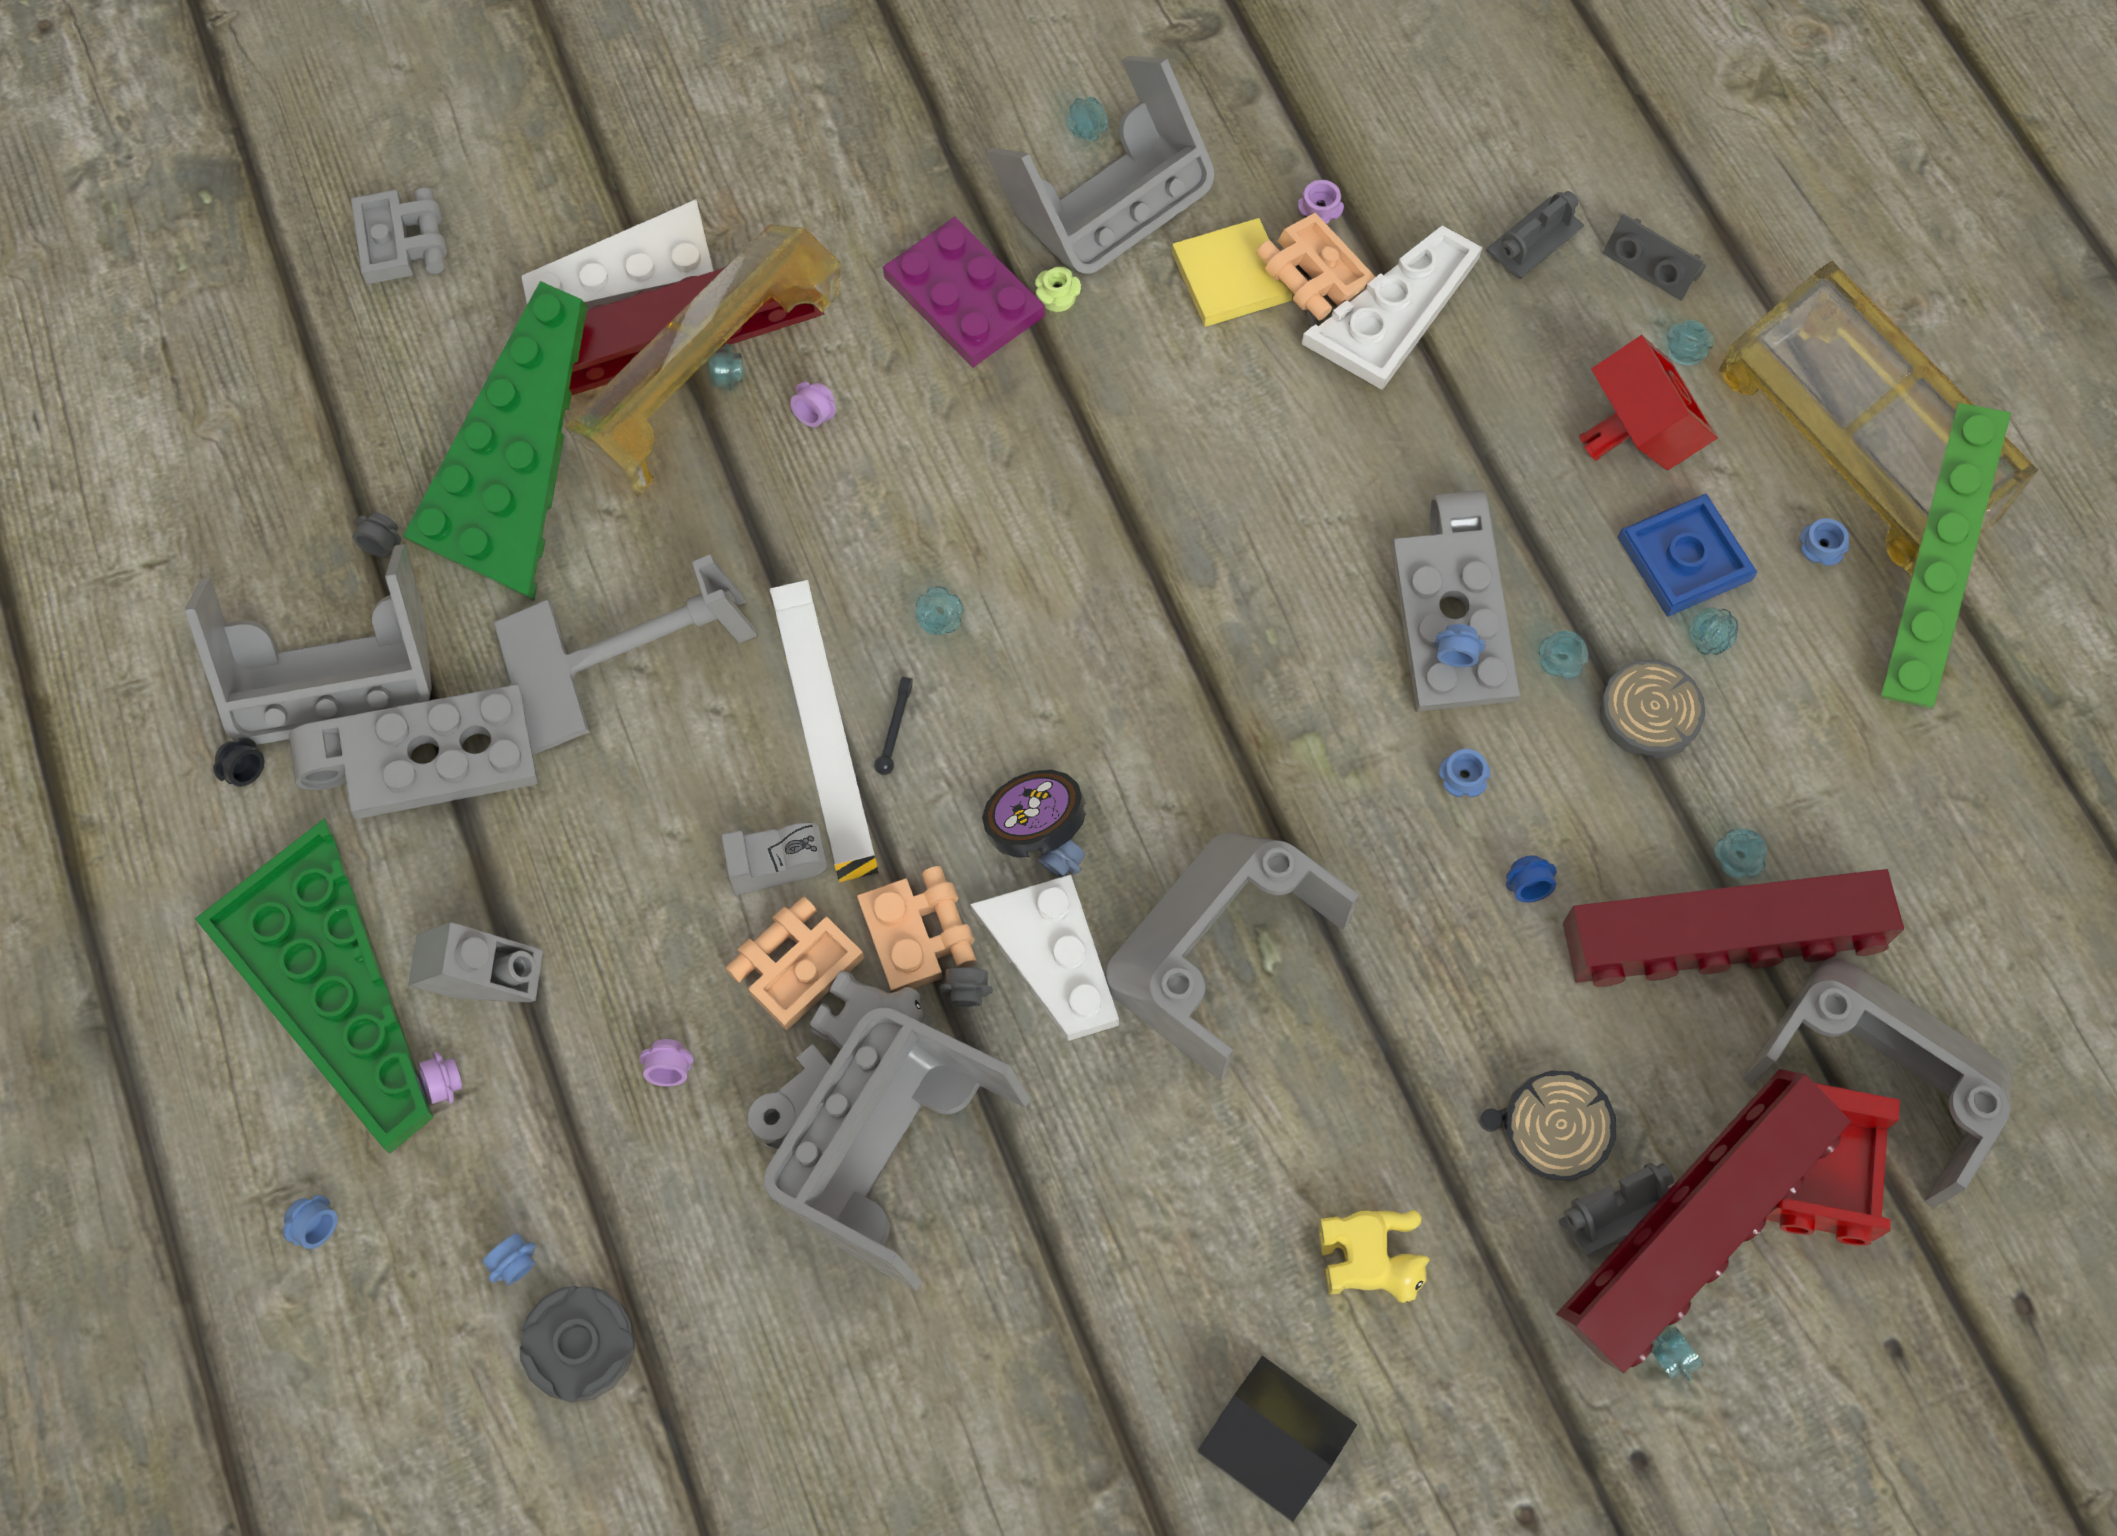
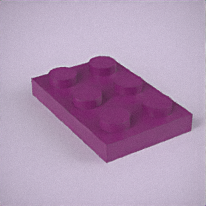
M956 217L950 219L883 266L884 278L972 368L1045 316V305Z

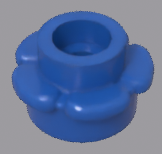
M1535 855L1522 857L1512 864L1511 870L1507 873L1506 887L1514 892L1518 901L1529 903L1542 900L1552 894L1556 888L1554 879L1557 873L1554 864L1548 863L1546 859H1541Z

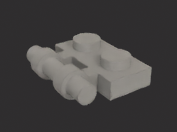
M425 187L417 189L414 192L415 201L402 203L397 189L351 198L361 273L366 284L413 276L411 260L420 258L425 260L427 272L438 274L444 271L443 258L447 255L445 238L439 234L438 224L442 221L440 205L434 201L431 189ZM406 226H419L421 235L407 237Z

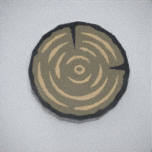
M1547 1071L1528 1078L1512 1093L1508 1102L1506 1120H1504V1136L1511 1154L1527 1171L1548 1180L1573 1181L1592 1174L1608 1159L1616 1140V1115L1608 1096L1593 1080L1573 1071Z

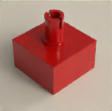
M1642 334L1591 368L1615 410V413L1579 435L1583 444L1586 443L1584 446L1586 451L1595 461L1631 437L1640 451L1668 471L1718 439L1673 362Z

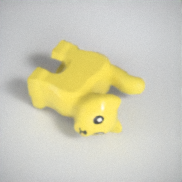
M1367 1210L1359 1211L1345 1218L1328 1217L1320 1219L1318 1232L1322 1256L1331 1254L1336 1248H1340L1343 1250L1345 1257L1344 1262L1327 1265L1325 1269L1328 1294H1340L1344 1289L1350 1288L1366 1291L1384 1289L1392 1294L1400 1303L1414 1301L1417 1292L1426 1282V1265L1430 1262V1258L1425 1255L1399 1254L1389 1258L1387 1255V1232L1389 1230L1409 1232L1416 1229L1422 1221L1420 1213L1416 1210H1411L1407 1213Z

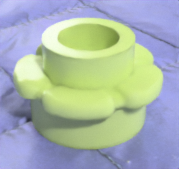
M1054 267L1049 271L1044 270L1035 280V286L1038 287L1035 292L1037 298L1045 305L1046 309L1054 312L1069 309L1081 291L1080 280L1077 277H1073L1072 271L1065 267ZM1055 284H1060L1062 287L1056 288L1053 286Z

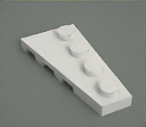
M695 199L526 273L521 277L527 304L539 282L542 281L582 299L588 306V311L597 305H607L633 297L641 291L655 290L680 282L689 276H699L712 272L713 267L697 200Z
M1442 225L1399 259L1398 265L1385 275L1380 273L1367 284L1366 290L1350 302L1346 300L1334 309L1332 316L1320 326L1315 324L1303 333L1302 345L1383 390L1479 260L1483 247Z

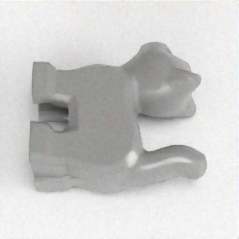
M841 970L834 980L830 992L846 1003L845 1007L839 1015L834 1016L831 1013V1009L822 1003L813 1017L810 1026L812 1027V1033L827 1042L831 1041L841 1050L859 1020L871 1010L882 1007L892 1008L921 1023L924 1018V1012L920 1004V993L915 989L905 987L900 991L887 993L878 987L860 983L855 980L853 974Z

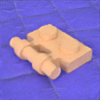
M1316 213L1283 230L1277 241L1284 248L1282 251L1271 240L1265 241L1256 251V254L1267 264L1265 271L1274 280L1280 279L1294 294L1293 301L1302 310L1308 309L1319 321L1325 318L1332 310V306L1323 296L1327 294L1339 306L1346 300L1352 301L1366 290L1367 284L1375 278L1374 274ZM1300 265L1312 280L1308 281L1295 266Z
M941 866L928 868L922 873L927 890L922 894L913 896L907 878L857 895L891 993L900 991L905 987L915 989L942 979V972L937 961L938 958L952 954L957 968H968L977 962L971 947L975 941L970 926L962 923L955 904L959 899L954 884L946 881ZM936 912L943 932L929 939L921 917Z
M804 896L789 909L786 907L781 908L772 917L774 923L754 941L751 939L745 941L737 949L739 955L725 967V970L737 983H740L753 970L761 975L748 988L749 993L786 1031L830 991L834 980L841 970L850 973L864 959L863 951L827 916L812 930L804 924L817 912L814 905ZM788 938L794 940L797 944L776 963L769 957Z

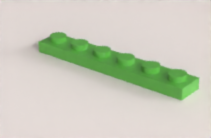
M1958 403L1884 682L1881 694L1882 699L1931 710L1935 706L2011 412Z

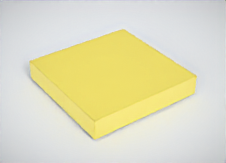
M1260 218L1172 244V255L1204 327L1292 301V291L1280 279L1274 280L1265 271L1267 264L1256 254L1257 249L1265 241L1269 240Z

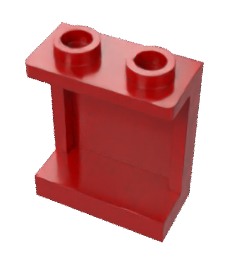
M1815 1083L1851 1120V1123L1840 1134L1841 1140L1836 1149L1826 1157L1818 1159L1803 1175L1804 1181L1799 1190L1791 1197L1781 1200L1766 1216V1220L1779 1222V1228L1788 1233L1809 1235L1813 1234L1815 1230L1836 1234L1838 1242L1855 1246H1867L1871 1244V1241H1875L1890 1231L1891 1219L1882 1217L1888 1128L1899 1121L1900 1099Z

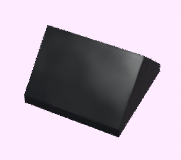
M1262 1355L1238 1388L1197 1452L1293 1523L1333 1466L1357 1424Z

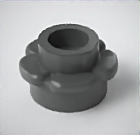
M372 513L368 518L363 515L356 518L355 524L358 527L354 531L352 538L365 552L377 557H387L394 546L400 545L401 537L397 532L398 526L389 517L380 513Z
M977 968L947 969L945 972V984L940 985V992L950 996L949 1003L951 1005L963 1007L982 1005V997L988 996L993 991V988L988 986V972Z

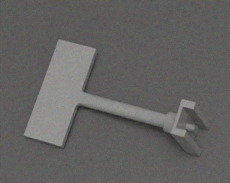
M711 554L692 562L702 593L686 600L687 605L570 654L566 653L554 609L549 600L493 622L511 685L519 684L533 755L590 732L574 680L577 672L694 623L700 627L718 619L738 643L757 636L755 627L737 607L746 603L744 594Z

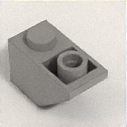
M449 922L417 934L408 986L455 999L533 1002L536 1001L543 950Z

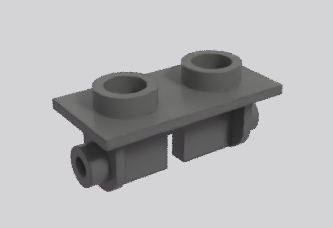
M1570 191L1564 193L1557 192L1552 197L1550 196L1487 247L1486 251L1518 279H1521L1584 227V224L1574 216L1575 207L1578 206L1577 197Z
M1624 213L1621 215L1602 252L1681 301L1692 282H1696L1706 268V265L1703 264L1704 261L1700 260V255L1690 254L1642 225L1641 220L1638 218L1634 220Z
M1648 1163L1644 1165V1169L1619 1180L1620 1190L1616 1192L1610 1186H1607L1582 1199L1576 1198L1572 1200L1571 1208L1564 1211L1565 1217L1559 1219V1223L1590 1258L1622 1242L1669 1190L1667 1186L1674 1183L1673 1176L1664 1163L1657 1166L1653 1163Z

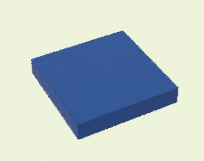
M1707 493L1621 529L1617 537L1667 617L1748 583L1757 574V570Z

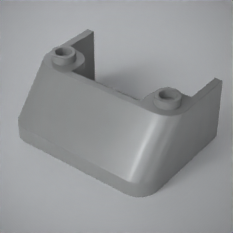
M1127 56L1122 60L1140 101L1125 112L1119 124V136L1126 154L1063 198L1059 199L1054 187L1048 181L1040 178L1029 153L992 148L986 152L1018 219L1072 271L1085 274L1098 271L1203 197L1213 184V164L1167 58Z
M405 544L394 546L385 575L390 595L377 603L372 615V624L376 636L290 651L277 652L272 634L260 623L250 620L226 623L211 577L200 579L185 608V613L223 727L233 740L237 742L239 738L247 737L252 739L256 745L288 740L289 733L296 727L304 724L429 701L432 687L425 615Z
M1232 832L1220 834L1208 843L1113 955L1106 969V982L1113 998L1220 1081L1228 1073L1233 1049L1191 1018L1203 1001L1205 981L1201 972L1185 959L1188 953L1249 881L1268 894L1284 895L1290 892L1294 893L1342 930L1350 923L1359 897L1358 893L1293 845L1283 841Z
M1830 959L1822 962L1809 975L1742 1079L1752 1085L1778 1060L1800 1024L1803 1023L1815 1032L1828 1037L1841 1036L1850 1031L1950 1097L1949 1109L1954 1121L1967 1132L1924 1201L1935 1208L1967 1188L2007 1122L2010 1114L2011 1077L2009 1071L1997 1057L1854 964L1843 959Z
M882 1007L871 1010L859 1020L768 1164L764 1174L766 1192L780 1207L849 1255L917 1291L922 1280L897 1253L884 1247L890 1232V1221L886 1212L877 1203L866 1198L868 1192L922 1105L941 1114L956 1113L970 1103L979 1086L1026 1108L1031 1098L1010 1065L892 1008Z

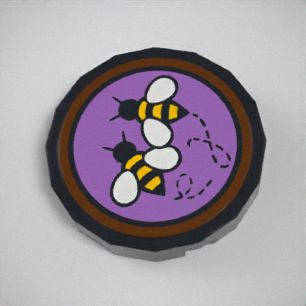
M1052 769L1037 770L1014 777L998 788L987 801L982 820L991 844L999 852L1016 858L1030 857L1028 852L1041 849L1042 853L1045 854L1058 849L1072 839L1084 823L1086 815L1084 805L1086 803L1079 784L1067 773Z

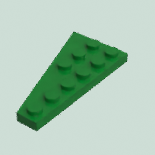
M542 281L536 287L403 534V537L411 543L531 600H535L537 583L534 582L538 558H542L545 539L542 538L547 510L552 507L564 440L561 430L565 410H569L572 392L569 390L573 364L578 362L588 307L582 299Z
M324 818L198 915L195 920L378 1143L390 1154L433 1119L434 1116L333 830Z

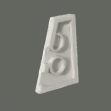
M1071 875L970 904L971 912L997 942L1000 951L1009 963L1014 965L1029 985L1032 994L1067 1041L1119 1026V1018Z

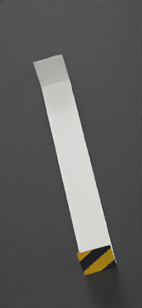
M805 580L770 588L839 883L877 874L879 872L809 582Z

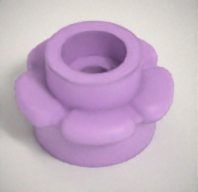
M1327 180L1311 182L1303 191V198H1300L1298 201V209L1302 216L1308 217L1316 213L1326 224L1329 223L1330 219H1338L1344 209V204L1340 202L1341 192L1339 188Z
M804 381L796 386L795 390L797 393L791 398L790 406L794 415L802 423L810 427H818L823 421L827 422L829 418L835 416L834 396L825 385L821 383L810 385V383Z
M661 1039L652 1044V1049L643 1050L639 1061L641 1064H644L643 1076L648 1082L658 1086H677L686 1081L687 1073L691 1069L694 1058L688 1050L684 1049L682 1043L672 1039Z
M434 1052V1058L418 1063L422 1084L431 1105L444 1100L451 1104L454 1102L453 1092L462 1089L460 1075L453 1058L443 1061L440 1053Z

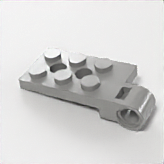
M1483 490L1433 494L1430 499L1432 535L1393 539L1391 544L1416 712L1516 702L1520 697L1486 494ZM1446 597L1459 599L1465 606L1466 615L1460 619L1446 617L1440 610V600ZM1464 624L1476 629L1479 639L1485 641L1486 647L1483 652H1479V659L1476 665L1470 667L1449 666L1437 658L1438 648L1434 644L1436 635L1439 632L1446 631L1449 625Z
M519 684L312 722L298 726L289 733L296 785L305 790H326L347 782L350 808L354 819L538 784ZM474 734L487 735L491 738V743L485 751L471 754L463 750V744L469 736ZM429 743L439 748L438 755L429 763L419 764L411 760L413 750L421 744Z

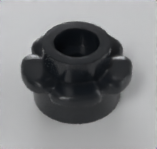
M241 737L237 742L229 741L220 746L215 754V764L213 765V772L216 778L220 781L226 780L228 784H234L239 787L247 786L254 782L262 773L265 763L263 754L255 749L256 743L250 738Z

